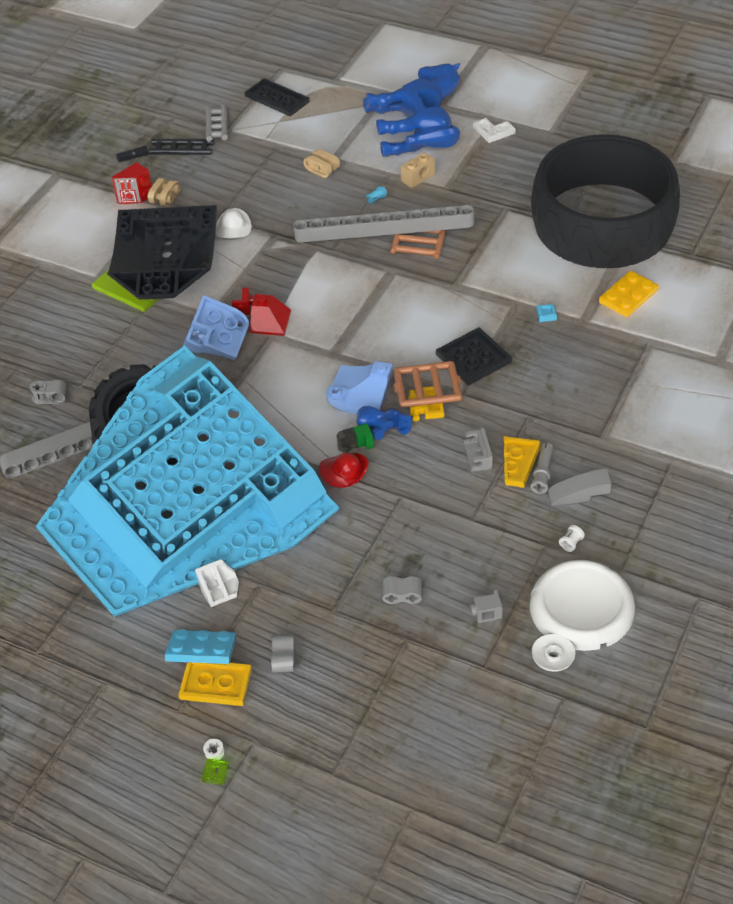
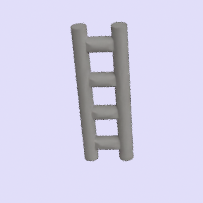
M222 105L218 109H212L210 106L206 107V140L209 142L212 141V138L222 137L223 140L228 138L226 105Z

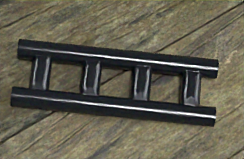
M152 139V145H156V147L150 148L149 154L211 155L212 149L208 148V145H214V140L212 139L209 142L206 139ZM162 145H171V148H162ZM177 145H186V148H177ZM193 145H202L201 148H192Z

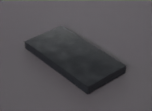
M263 78L245 91V97L290 117L310 102L309 97L266 78Z

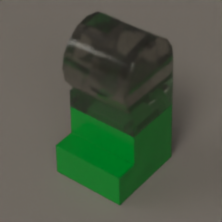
M368 423L341 430L336 435L337 449L341 452H349L352 449L363 446L366 447V450L374 448L373 435Z

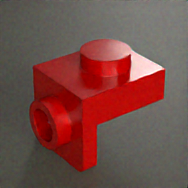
M242 288V300L232 301V307L238 309L244 315L251 314V305L254 300L253 294L250 295L249 288Z

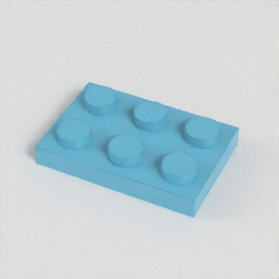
M174 630L165 652V661L229 664L236 643V633L227 631Z

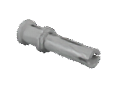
M546 443L541 445L538 466L533 471L534 481H532L530 488L537 494H544L548 490L547 481L551 475L549 465L553 451V445L547 443L546 448Z

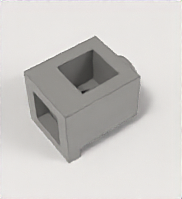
M493 590L491 595L475 597L474 603H470L471 615L476 616L477 623L502 619L503 606L497 590Z

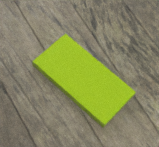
M109 269L92 283L93 289L143 312H146L159 300H139L107 275Z

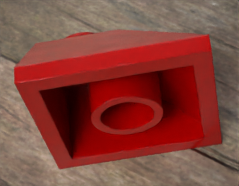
M255 294L251 307L250 333L285 336L291 309L273 295Z

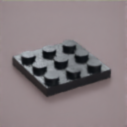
M480 327L436 349V355L443 362L453 361L455 363L457 375L468 386L512 363V357Z

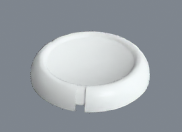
M588 560L567 561L548 569L536 581L531 592L529 604L533 622L543 635L558 634L566 637L572 642L575 650L582 651L600 649L603 643L610 646L619 641L629 631L635 615L633 593L622 576L603 564Z

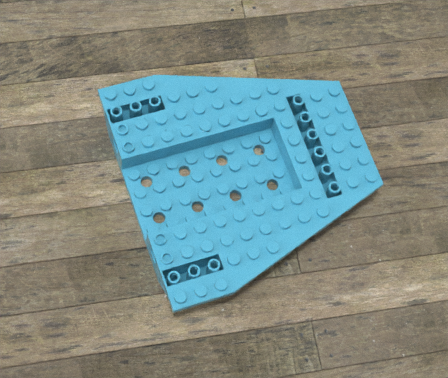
M184 345L138 380L136 387L129 393L121 408L119 407L102 431L100 438L93 444V448L78 465L64 489L59 492L55 502L40 519L36 529L107 610L116 617L198 585L199 582L195 569L220 559L233 570H237L291 549L338 512L339 507L326 494V490L315 470L209 360L196 357ZM231 411L238 412L239 416L237 418H231L228 416V413ZM206 434L209 439L202 442L198 440V436ZM261 438L265 441V444L258 446L254 441ZM169 458H176L178 463L172 466L167 463V460ZM232 462L235 467L228 470L224 467V464ZM138 482H144L147 486L145 489L139 490L135 485ZM201 486L204 488V492L196 494L193 492V488ZM166 510L173 513V516L169 519L161 516Z

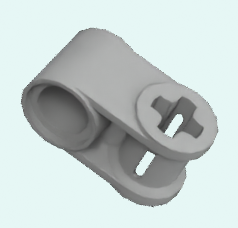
M38 380L30 384V391L33 393V402L37 405L63 403L66 396V383L62 380Z

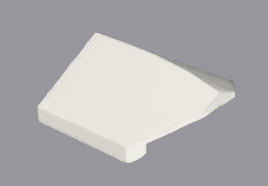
M220 559L195 569L201 592L210 608L237 597L238 578L235 571L225 564L223 560Z

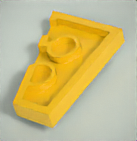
M504 436L505 485L525 487L541 447L540 441Z

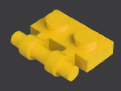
M434 386L423 387L424 397L436 396ZM415 390L409 391L408 399H417ZM443 403L413 406L409 409L413 421H419L421 414H425L426 419L444 418Z

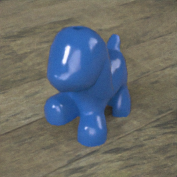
M363 406L357 412L356 422L358 426L368 423L369 428L372 429L373 438L380 440L384 437L385 431L393 427L397 428L398 432L402 435H406L411 430L412 417L393 408L383 412L372 406Z

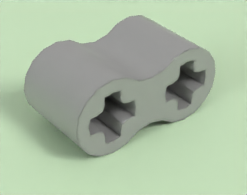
M414 576L407 578L386 577L383 580L382 600L387 604L399 602L408 604L419 603L422 600L421 579Z
M273 635L272 672H294V635Z

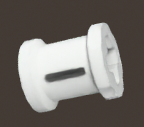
M570 525L567 534L559 539L560 546L564 550L572 552L575 550L577 542L585 537L584 531L576 525Z

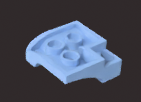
M203 295L183 346L185 345L190 351L197 354L208 353L235 361L248 329L249 320L238 309Z
M375 361L374 364L366 366L340 365L333 384L329 385L327 389V401L336 409L357 414L358 410L363 406H372L381 411L393 375V364Z

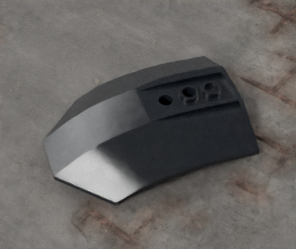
M217 205L118 210L113 255L107 275L139 300L175 298L211 270L215 248ZM166 252L171 253L169 257L162 256Z

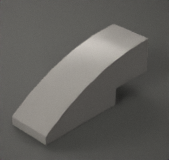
M606 468L582 473L561 481L547 490L551 506L590 501L591 496L610 494L611 480Z

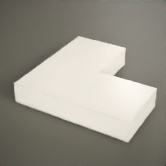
M487 118L473 123V128L488 143L516 133V129L508 121L494 126Z

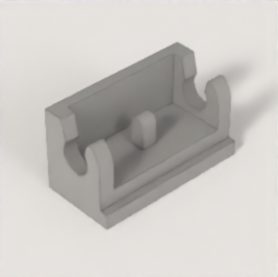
M480 428V430L467 432L466 437L474 436L472 439L463 440L471 472L492 469V453L485 429Z

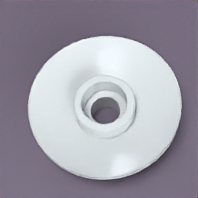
M547 634L538 638L533 644L532 657L535 663L545 670L562 671L573 663L575 648L566 637L558 634Z

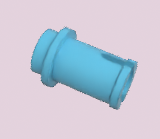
M378 186L375 191L366 195L368 203L372 204L380 198L384 199L387 195V190L383 186Z

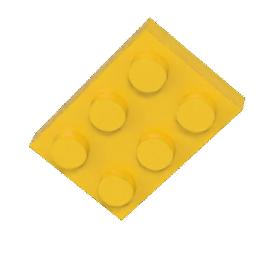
M630 270L599 297V303L628 318L658 291L659 285Z
M187 662L178 694L179 699L243 706L252 667L248 664Z

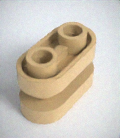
M316 149L304 159V166L308 171L327 178L340 167V161L337 156L324 150Z
M159 177L149 190V203L157 204L160 202L162 206H170L181 191L179 182L174 180L168 182L167 179Z

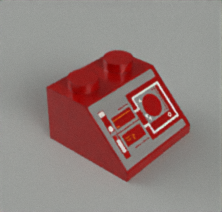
M136 162L112 176L118 204L143 203L148 200V193L152 187L148 169Z

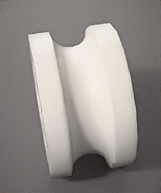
M210 739L204 744L203 750L208 760L217 761L224 756L225 750L220 740ZM215 746L218 752L213 754L210 748Z

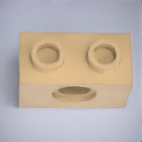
M425 152L401 165V182L410 188L435 175V159Z

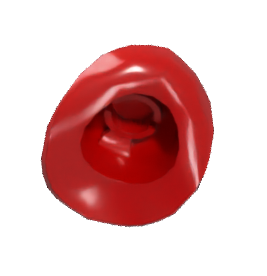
M345 452L322 460L319 465V472L323 480L329 485L337 488H346L363 478L367 472L369 461L363 454Z

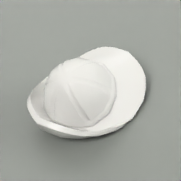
M238 208L226 210L221 214L216 223V236L220 238H243L251 232V221L248 214Z

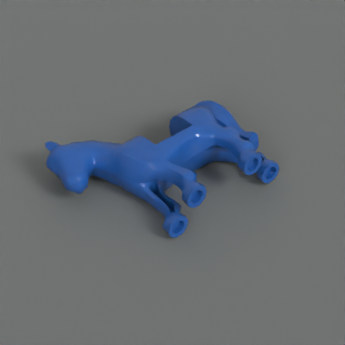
M445 63L436 66H424L418 71L419 79L403 85L401 89L378 95L366 93V98H363L365 113L375 111L383 114L391 111H401L407 117L406 119L396 121L376 120L378 135L386 133L393 135L399 132L415 130L414 135L406 136L405 141L395 143L380 142L382 157H388L389 155L399 156L403 153L415 152L425 146L447 148L457 143L460 137V130L452 125L448 112L439 106L441 100L452 94L459 84L460 75H458L457 70L460 63L455 65Z

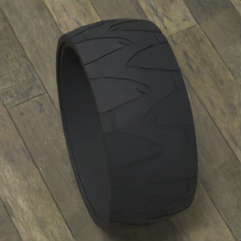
M600 134L566 141L546 154L535 175L531 207L537 235L542 243L555 255L578 265L595 268H620L643 262L657 254L665 246L675 227L680 207V186L677 171L671 160L659 149L631 137ZM606 184L636 191L652 201L655 206L631 216L604 218L585 215L571 210L555 198L570 189L580 186Z

